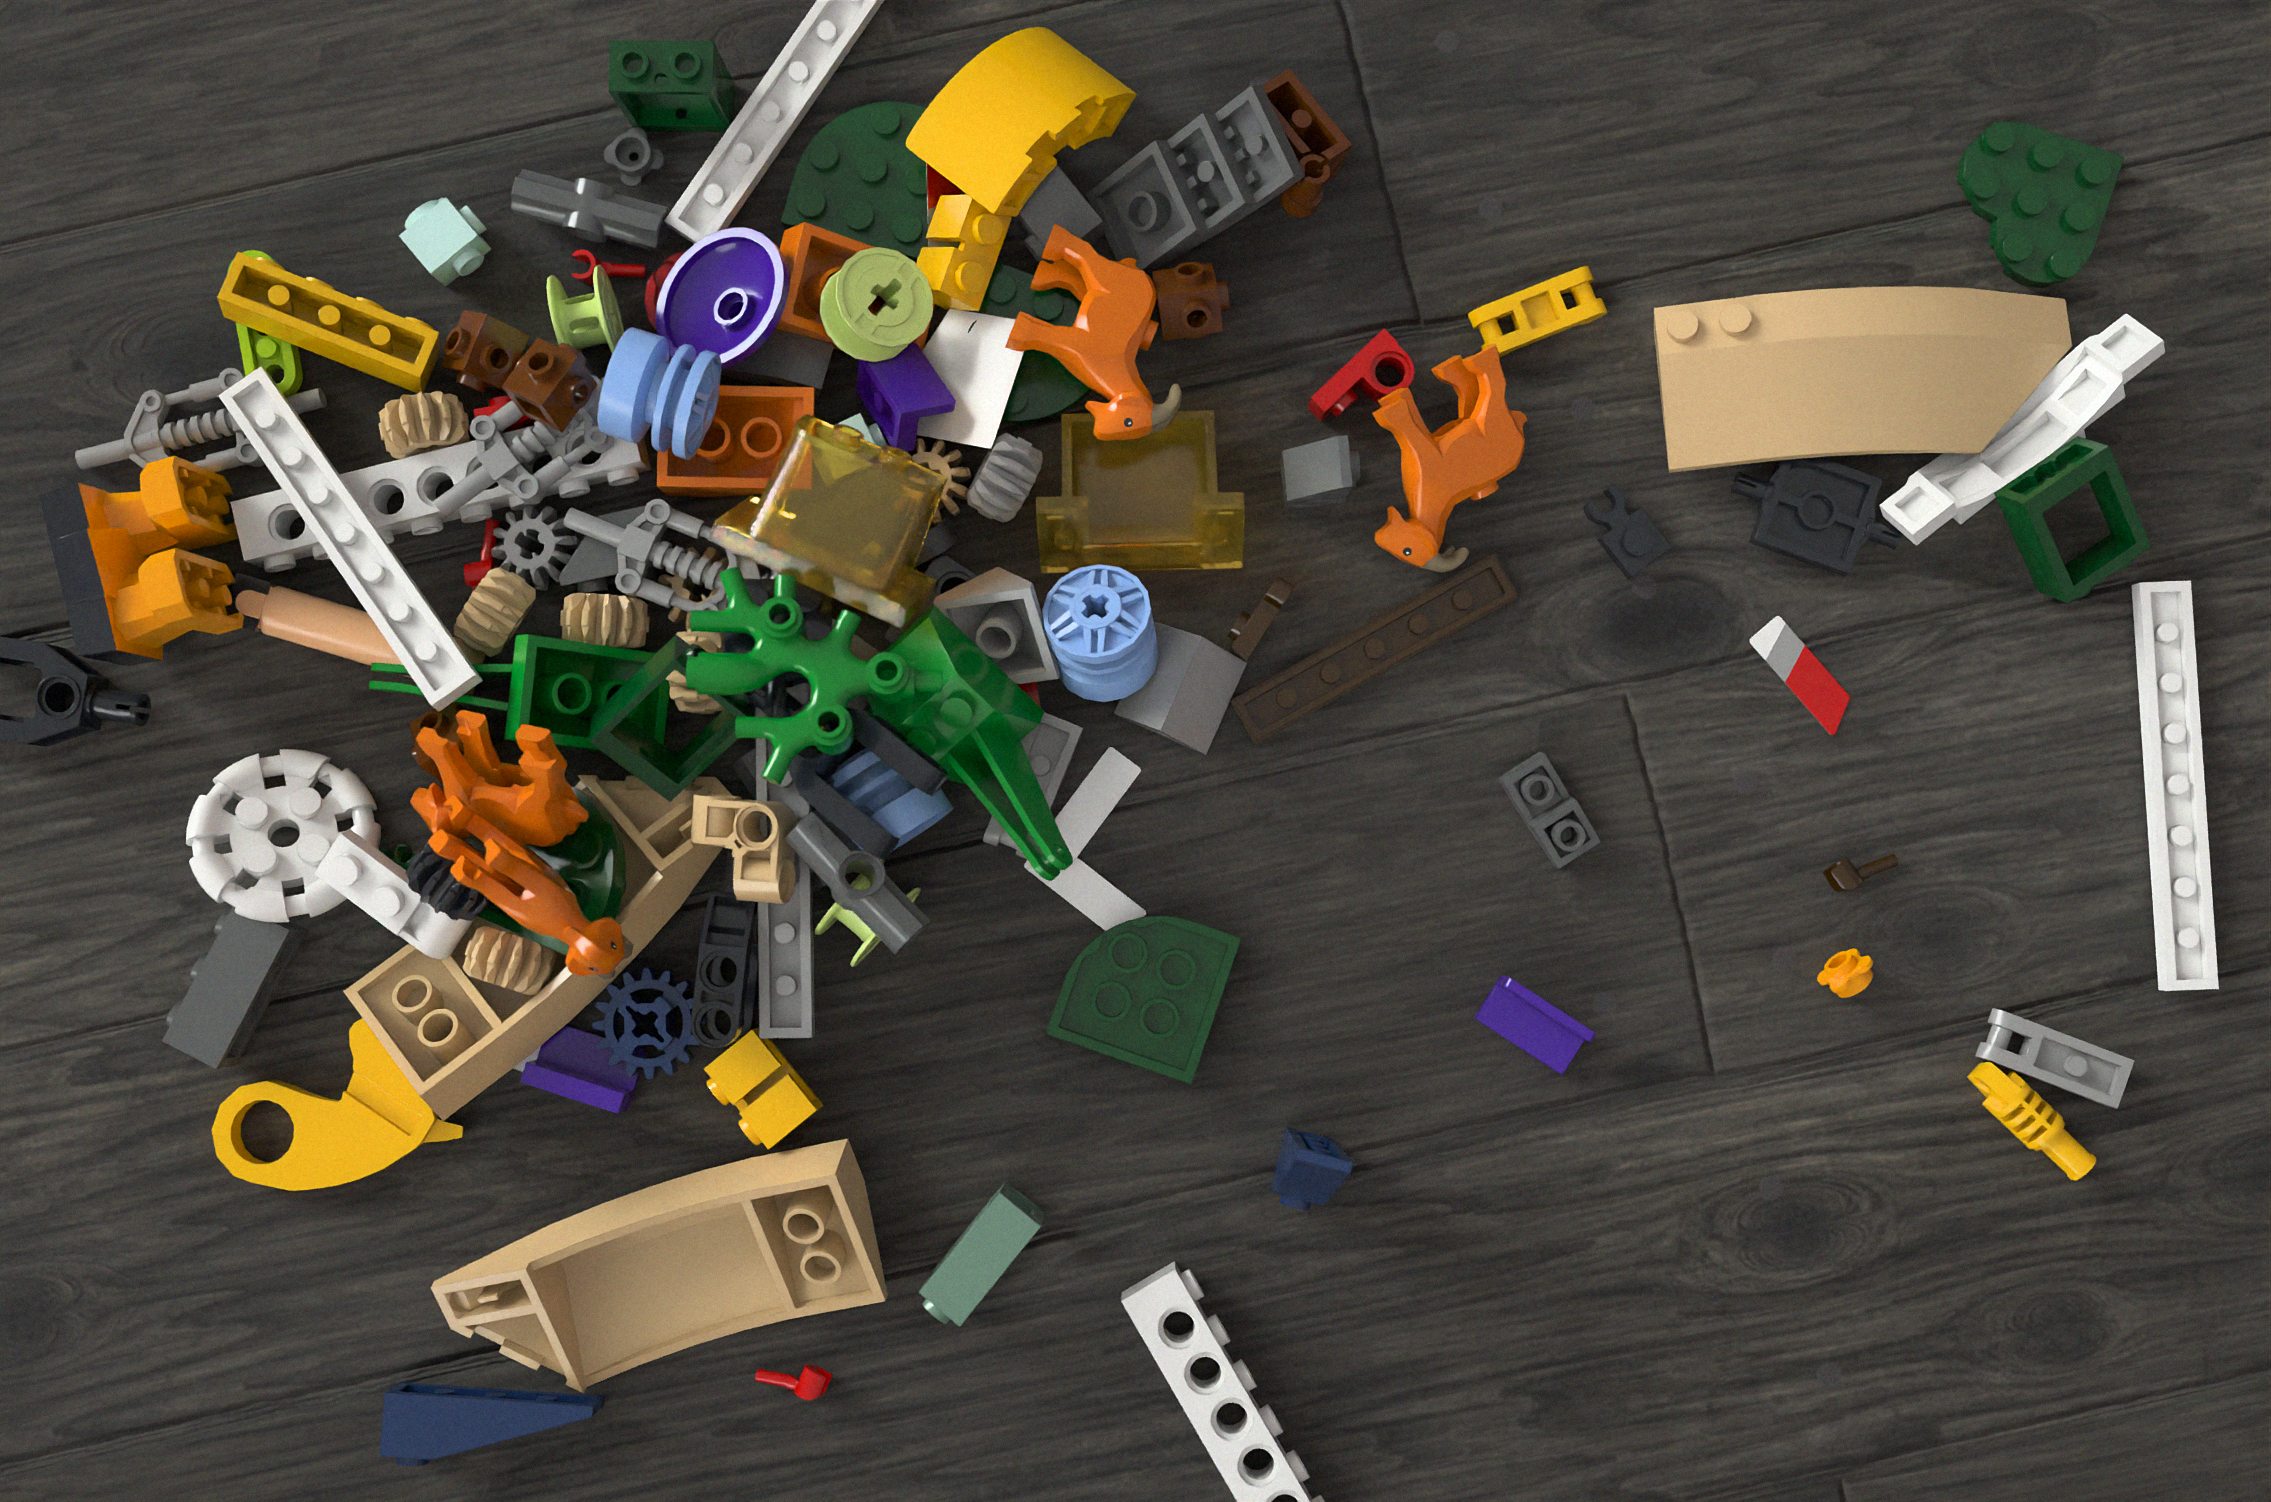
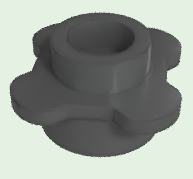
M638 127L630 128L627 133L619 135L604 151L605 161L609 165L616 166L621 173V181L628 187L639 186L643 176L651 170L661 169L664 164L663 153L658 149L652 148L647 141L646 132ZM637 153L639 156L636 161H631V154Z

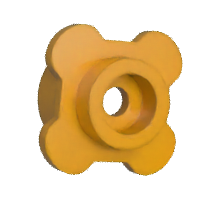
M1855 948L1841 951L1833 955L1826 962L1824 970L1817 977V981L1820 985H1830L1832 992L1841 998L1854 996L1870 984L1873 978V973L1870 970L1873 960L1870 956H1860L1859 951Z

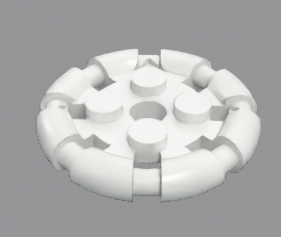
M280 749V755L260 758L259 753L227 767L213 779L215 786L206 796L199 795L189 817L186 844L191 846L194 857L189 860V864L197 881L217 903L225 901L235 907L236 914L262 922H289V917L308 913L312 918L336 907L347 898L315 875L314 872L341 833L339 832L337 822L352 818L354 826L350 829L379 850L381 826L375 823L373 811L377 810V806L373 796L360 778L349 768H345L342 771L330 764V757L298 749ZM278 775L285 776L286 786L266 789L264 778ZM318 780L332 788L324 799L313 789ZM232 797L240 801L236 807L235 816L223 809ZM282 827H293L300 832L298 840L288 847L275 846L270 842L272 834ZM230 842L232 853H215L214 845ZM248 873L259 881L254 887L246 890L239 883ZM304 885L305 893L285 897L284 888Z

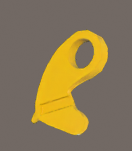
M362 1018L353 1023L349 1030V1043L354 1058V1073L347 1090L343 1091L341 1100L329 1099L277 1079L240 1086L220 1104L212 1127V1135L216 1156L233 1176L251 1183L289 1191L337 1186L359 1180L386 1169L416 1150L423 1143L462 1138L463 1126L451 1124L437 1118V1114L419 1096ZM262 1100H270L280 1104L289 1113L294 1125V1138L289 1150L279 1160L274 1162H264L254 1158L245 1149L241 1139V1123L246 1112L255 1103Z

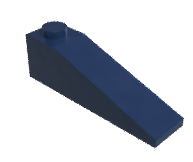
M1286 1127L1271 1188L1273 1193L1281 1194L1280 1203L1302 1210H1310L1311 1203L1324 1206L1349 1176L1353 1162L1335 1139Z
M400 1382L385 1392L379 1456L397 1457L396 1463L402 1466L426 1465L429 1463V1460L591 1418L604 1406V1396Z

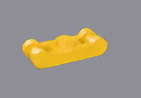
M1589 266L1574 269L1471 311L1468 317L1473 329H1479L1485 343L1481 346V349L1484 350L1489 344H1496L1499 357L1501 358L1514 350L1577 325L1592 322L1607 314L1602 298L1596 299L1590 285L1594 278ZM1572 292L1577 306L1567 310L1561 294ZM1510 315L1516 330L1503 335L1497 320Z

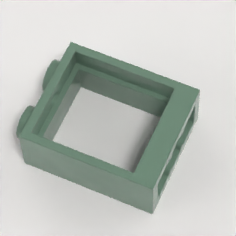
M1005 1180L928 1275L919 1291L926 1298L923 1302L926 1310L945 1324L951 1319L958 1326H961L1041 1227L1045 1211Z

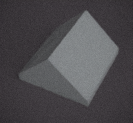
M996 567L936 596L934 599V605L1016 684L1059 678V667L1055 654L1049 645L1043 615L1032 582L1000 567Z
M1155 622L1154 628L1160 654L1155 673L1143 688L1126 698L1120 699L1114 714L1206 755L1247 662L1202 636Z

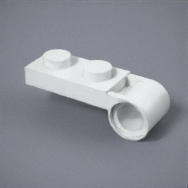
M351 829L338 835L314 872L315 875L394 934L402 937L425 955L435 959L443 960L449 958L474 921V919L468 921L459 918L457 921L452 920L446 913L441 911L435 913L432 906L427 903H421V896L411 891L408 886L410 880L406 875V870Z

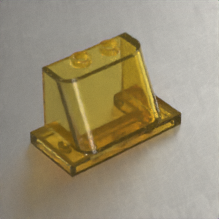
M1214 410L1177 411L1171 424L1162 431L1137 439L1110 441L1099 440L1093 434L1095 418L1092 413L1062 414V497H1036V520L1041 573H1068L1077 568L1097 564L1120 567L1126 571L1242 568L1245 516L1244 492L1218 493Z
M805 414L796 421L760 499L751 495L714 521L708 540L783 575L795 576L797 581L901 628L930 598L937 579L915 570L914 567L948 478L912 462V457L899 448L892 446H883L881 448L864 440V435L853 427L843 424L833 426L809 414Z

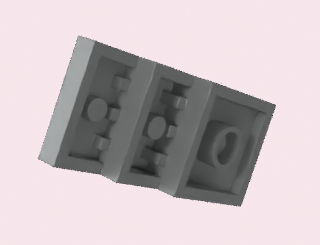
M1251 85L1215 114L1202 113L1167 141L1154 140L1086 193L1094 211L1103 220L1104 235L1116 261L1119 262L1124 258H1134L1137 260L1136 267L1147 274L1232 226L1304 178L1305 175L1263 86Z

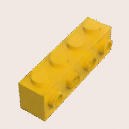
M237 252L217 296L223 316L227 319L415 393L424 392L441 352L440 333L427 323L416 318H403L385 311L382 306L366 298H353L340 293L329 284L316 278L307 277L305 279L287 272L282 266L266 258H252Z

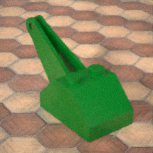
M934 605L884 652L898 654L906 663H916V670L943 671L942 692L916 691L915 698H904L895 704L880 703L871 694H865L874 714L884 718L948 771L950 776L947 780L966 784L1018 845L1033 869L1045 880L1052 881L1059 876L1060 870H1066L1073 864V858L1061 836L1021 744V740L1041 723L1044 710ZM884 670L879 674L878 678L889 681L897 673L893 670Z
M529 634L516 635L513 664H472L481 678L511 679L509 703L462 695L453 702L506 711L505 740L517 742L515 733L522 724L549 729L557 748L602 752L589 742L592 715L656 653ZM371 664V671L411 676L404 665ZM666 679L626 716V718L662 745H664L670 688L669 681ZM384 681L369 682V689L424 696L418 686Z

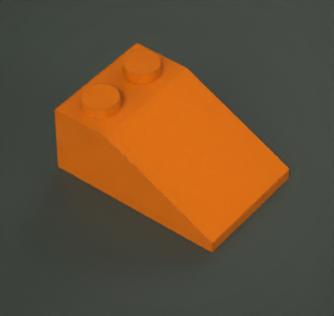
M806 222L784 230L780 250L785 257L789 270V292L783 314L775 330L834 344L833 349L840 350L825 331L820 316L821 293L828 279L841 270L849 258L860 250L875 247ZM877 295L868 307L869 311L876 315L885 301ZM930 322L925 332L911 342L916 343L921 351H923Z
M719 385V400L713 421L694 457L690 460L676 457L672 453V445L665 452H657V487L666 496L727 497L813 491L815 388Z

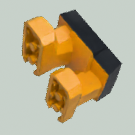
M172 456L146 464L140 474V491L109 493L105 490L77 482L39 495L78 656L123 666L139 665L163 660V644L191 630L219 635L242 628L244 622L243 613L227 616L225 606L232 604L231 593L227 585L235 583V579L227 565L187 552L196 548L214 546L239 539L236 524L224 525L222 515L229 513V505L224 496L233 494L224 476L177 456Z

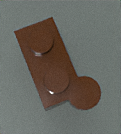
M1289 68L1262 86L1305 175L1304 178L1280 194V203L1289 215L1297 218H1306L1317 210L1323 197V185L1337 176L1352 144Z

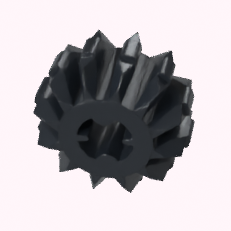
M426 843L410 861L411 865L406 871V875L410 880L409 888L421 896V903H427L432 906L435 913L441 911L446 913L450 919L456 921L459 918L472 921L492 901L480 891L458 882L450 872L451 867L456 862L441 857Z

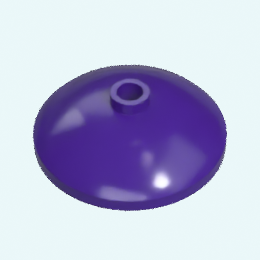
M749 228L720 230L706 236L689 248L679 258L665 279L656 306L655 321L657 335L665 337L669 342V356L673 358L680 346L688 344L695 348L696 357L704 350L719 354L721 357V368L726 369L743 361L758 350L775 330L788 298L789 270L781 250L764 234Z

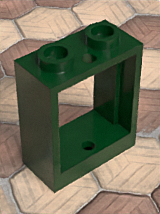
M610 40L608 92L632 127L641 128L645 132L727 131L735 119V82L714 41ZM686 110V118L678 119V111Z
M2077 436L1994 492L2037 591L2065 603L2084 597L2092 590L2094 585L2112 573L2127 568L2132 564L2134 558L2151 547L2108 445ZM2089 482L2111 534L2064 565L2042 513Z
M675 635L592 715L589 736L591 744L669 802L680 794L738 739L735 736L737 716L755 717V707L750 703L753 691L739 695H708L725 709L677 755L626 718L674 670L686 678L688 657H698L699 652H707L697 644L689 645L678 635Z

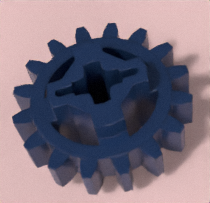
M646 967L642 972V980H639L633 971L623 974L625 987L616 983H610L606 989L613 997L612 1000L598 1001L595 1005L597 1009L605 1013L604 1020L592 1023V1028L605 1030L606 1035L596 1046L598 1049L612 1048L614 1053L608 1061L609 1065L614 1066L623 1061L627 1062L626 1076H635L641 1067H644L646 1079H654L658 1076L659 1066L663 1068L667 1075L678 1072L675 1059L678 1058L685 1063L691 1062L695 1057L688 1049L689 1045H701L695 1039L691 1029L694 998H689L687 992L693 983L690 980H685L678 985L673 984L675 979V971L665 970L660 979H657L655 968ZM645 988H652L664 993L662 996H658L655 1001H646L635 992ZM679 1009L683 1018L682 1033L676 1029V1012ZM656 1013L658 1018L654 1025L659 1031L645 1033L642 1028L646 1025L647 1021L642 1015ZM619 1014L624 1017L625 1033L622 1036L620 1035L618 1025ZM704 1017L703 1024H706L707 1017ZM645 1045H654L666 1054L659 1057H647L637 1054V1052L643 1049Z

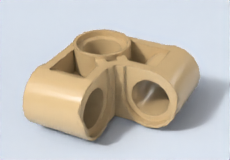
M694 794L691 844L693 847L709 846L733 849L732 857H735L733 888L736 900L787 904L792 898L796 881L795 851L785 841L787 835L797 826L796 816L792 809L786 804L775 801L749 800L730 795ZM763 813L767 814L772 821V832L768 839L762 836L759 830V820Z

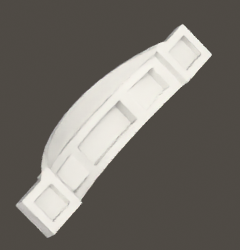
M2124 314L2100 334L2088 337L2056 364L2039 384L2036 391L1993 437L1992 442L1979 457L1978 454L1943 453L1912 474L1905 486L1879 505L1883 517L1915 545H1918L1951 518L1961 525L1996 498L1994 492L2077 436L2086 439L2084 429L2125 398L2124 384L2165 353L2163 339L2128 314Z

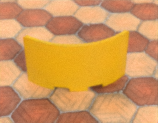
M1043 27L1026 28L1003 37L967 63L946 84L924 111L907 137L906 147L992 214L1017 217L1039 184L1057 166V159L1053 156L1066 145L1076 150L1092 140L1111 137L1137 94L1051 30Z

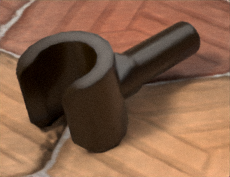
M1892 854L1861 865L1856 869L1850 859L1845 857L1823 871V875L1833 890L1842 892L1857 888L1865 879L1874 874L1898 866V859Z

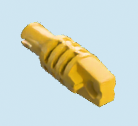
M1981 1062L1967 1076L1987 1098L1982 1105L1999 1119L2012 1134L2020 1139L2027 1148L2035 1151L2042 1150L2067 1174L2070 1180L2076 1181L2082 1178L2095 1165L2096 1157L2090 1154L2064 1129L2065 1122L2063 1117L2014 1071L2005 1075L1993 1063Z

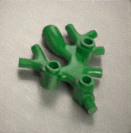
M732 567L726 569L719 576L728 598V607L723 611L691 610V631L746 633L753 636L755 646L752 651L744 654L699 652L698 657H688L686 663L687 689H697V694L739 695L759 689L778 675L791 671L802 674L811 684L812 695L810 702L802 712L795 716L785 718L736 717V738L767 739L772 743L773 752L761 777L779 786L798 752L806 747L815 745L818 750L825 754L836 755L846 751L851 746L854 740V727L846 708L854 697L862 694H871L880 703L895 704L904 698H915L916 691L942 692L943 671L916 670V663H906L901 656L892 652L879 653L872 657L870 661L857 658L851 652L850 643L860 624L861 618L847 610L841 611L833 630L826 637L820 640L806 638L804 616L799 604L795 601L797 578L792 575L775 576L774 597L767 600L761 607L756 605L750 596L740 568ZM780 614L790 616L789 620L784 624L773 622L775 617ZM884 670H893L897 673L889 681L878 678L879 674ZM835 720L840 723L839 727L833 732L821 730L822 725L826 721Z

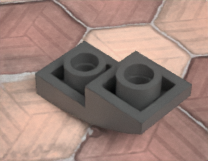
M774 330L758 350L743 361L722 369L721 375L756 386H769L770 382L786 387H814L815 396L819 397L834 344L798 334Z
M1539 751L1497 778L1521 818L1557 869H1560L1601 842L1577 800L1570 797L1546 754Z

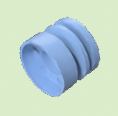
M634 327L627 329L617 343L604 377L598 408L599 430L605 435L636 444L643 439L652 424V447L655 450L665 452L672 445V453L676 457L690 460L699 449L716 412L722 371L721 357L719 354L704 350L696 357L695 348L692 345L684 344L679 347L669 363V342L665 337Z
M1097 564L1077 568L1058 580L1047 594L1042 614L1049 645L1055 654L1059 667V678L1066 688L1083 699L1100 702L1123 699L1143 688L1155 673L1160 654L1148 591L1139 579L1120 567Z
M868 748L863 749L843 762L832 775V778L836 780L833 785L854 803L869 807L875 812L872 817L890 833L900 838L894 850L937 823L954 809L942 788L933 797L927 795L915 786L913 787L911 783ZM857 844L861 850L866 851L859 844Z

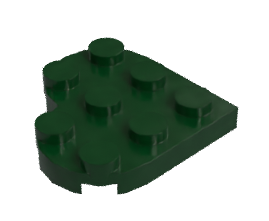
M1995 122L1968 144L1959 160L1957 183L1958 185L1962 183L1964 194L1973 205L1970 208L1971 211L1991 223L1989 246L1991 248L1994 245L1997 259L2006 268L2002 272L2023 286L2045 288L2051 284L2064 282L2071 278L2088 261L2094 250L2124 156L2029 124Z

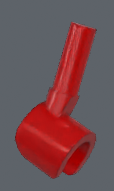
M577 250L572 254V257L577 261L591 262L590 269L586 273H571L574 278L588 286H594L593 273L597 265H601L605 269L608 277L645 278L646 276L645 265L603 262L587 250Z
M487 519L481 561L464 564L465 583L468 586H472L473 591L488 571L498 568L495 557L491 554V550L496 546L497 537L493 535V530L499 528V521Z
M806 1364L800 1378L792 1374L788 1375L758 1368L755 1381L786 1387L787 1389L794 1390L798 1397L809 1401L825 1393L832 1375L823 1368Z

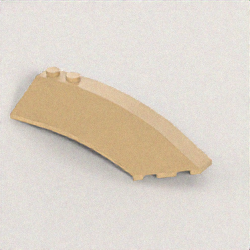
M1912 286L1803 290L1654 308V338L1669 473L1825 456L1895 453L1978 454L1979 457L1992 442L1993 437L2017 413L2036 391L2043 379L2071 350L2072 341L2066 301L2062 298L1973 288Z
M578 775L580 781L574 788L590 794L608 810L619 829L625 851L626 890L622 896L615 921L621 926L622 934L634 944L632 955L622 960L615 968L616 973L614 977L604 980L596 974L586 976L575 975L567 969V955L555 951L557 954L553 965L555 969L550 982H547L546 987L535 996L468 976L463 970L466 958L464 954L469 940L472 941L477 928L488 926L528 939L476 916L449 958L443 960L432 958L409 943L343 991L419 1096L443 1121L530 1056L569 1023L628 966L681 907L723 848L709 846L693 847L691 844L694 794L732 796L716 777L695 778V782H691L669 802L635 776H626L625 781H600L597 775Z
M848 1138L752 1157L647 1187L550 1224L435 1280L431 1286L433 1294L452 1330L468 1338H471L473 1332L494 1341L502 1345L499 1353L536 1371L541 1364L560 1373L567 1378L565 1385L582 1393L590 1385L700 1343L788 1319L884 1302L888 1295L865 1180Z

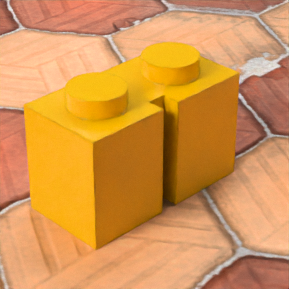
M969 195L940 196L925 238L932 242H960L958 248H921L916 265L927 277L933 294L934 304L945 310L979 311L1012 216L992 214Z
M760 1027L749 1031L704 1068L710 1076L706 1083L713 1095L725 1106L728 1103L735 1104L740 1111L739 1114L742 1116V1119L738 1122L742 1131L755 1145L758 1146L760 1143H763L768 1150L824 1106L770 1038L760 1039Z

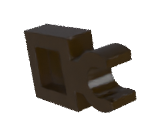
M1277 576L1254 613L1250 615L1243 610L1227 635L1235 641L1229 653L1245 662L1249 660L1295 586Z

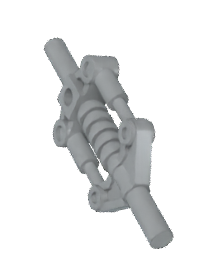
M227 368L220 373L218 378L191 384L187 390L168 395L156 390L146 391L141 396L124 432V439L77 450L75 458L78 466L82 470L130 458L144 469L147 463L171 457L169 448L178 450L182 449L184 445L189 447L196 445L197 442H209L210 438L216 440L222 438L223 435L228 437L235 435V433L237 442L235 448L208 454L206 459L192 463L212 472H219L246 464L253 467L265 465L227 408L217 410L216 413H204L203 417L197 415L191 417L190 420L181 419L177 421V424L175 422L164 424L171 405L190 400L198 403L217 398L221 393L245 378V373L235 368ZM321 388L285 396L297 414L327 406L326 397Z
M592 376L597 386L592 391L586 405L579 409L563 433L536 421L534 423L536 427L533 429L530 427L522 431L524 435L521 438L518 435L511 439L513 443L509 446L502 431L524 416L512 400L491 416L480 415L475 417L471 422L470 432L476 438L477 458L482 463V466L433 501L439 511L447 518L495 482L515 493L525 503L530 505L537 504L544 499L547 488L572 471L570 467L591 451L597 453L608 451L612 447L613 437L603 434L598 427L599 399L604 377L600 380L598 377ZM584 419L585 442L563 458L561 455L557 456L531 475L522 462L525 460L530 462L535 459L533 454L536 452L541 454L546 451L545 446L548 443L551 446L558 442L556 438L559 435L562 438L569 434L568 429L570 427L576 429L580 426L579 421Z
M653 499L645 506V511L628 524L626 529L572 507L568 510L564 519L565 527L618 548L616 552L618 554L619 573L616 576L615 583L618 590L627 596H639L667 608H670L672 605L691 613V610L723 611L726 609V592L719 576L722 571L726 570L724 569V564L719 562L711 564V559L702 556L699 559L698 554L692 551L686 554L685 549L676 546L672 548V543L667 541L661 543V538L667 527L699 539L701 536L724 545L729 560L727 569L739 567L743 578L762 579L752 541L746 534L737 531L727 535L705 526V521L673 509L662 499ZM653 562V566L658 569L666 567V572L673 575L678 572L680 578L688 580L691 577L693 583L698 585L705 583V588L710 590L718 588L717 594L701 604L695 603L676 595V590L646 579L648 569Z

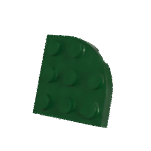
M878 102L852 109L829 122L811 140L798 162L781 219L783 227L789 229L806 222L873 247L896 250L912 261L917 262L921 248L928 247V239L925 238L928 231L926 162L906 147V139L927 107L904 102Z
M996 261L979 311L968 312L1016 319L1018 313L1022 311L1055 326L1072 327L1081 302L1069 290L1055 287L1045 291L1030 289L1034 275ZM973 322V323L971 324V326H970V328H969V330H968V334H969L970 330L972 329V327L974 326L975 322ZM1034 349L1024 351L1000 423L1024 425L1042 422L1043 419L1059 414L1070 407H1075L1092 392V389L1073 376L1052 355Z
M572 787L581 806L588 812V820L581 822L573 835H566L561 842L553 846L541 847L531 844L525 846L538 854L558 872L569 889L575 894L577 904L583 915L591 923L595 920L609 917L615 920L622 896L626 890V860L623 841L619 829L608 810L590 794ZM493 902L482 913L477 915L567 955L569 945L557 938L542 936L524 927Z
M1171 916L1140 917L1118 924L1095 938L1072 964L1062 985L1046 1034L1192 1084L1241 938L1190 920Z

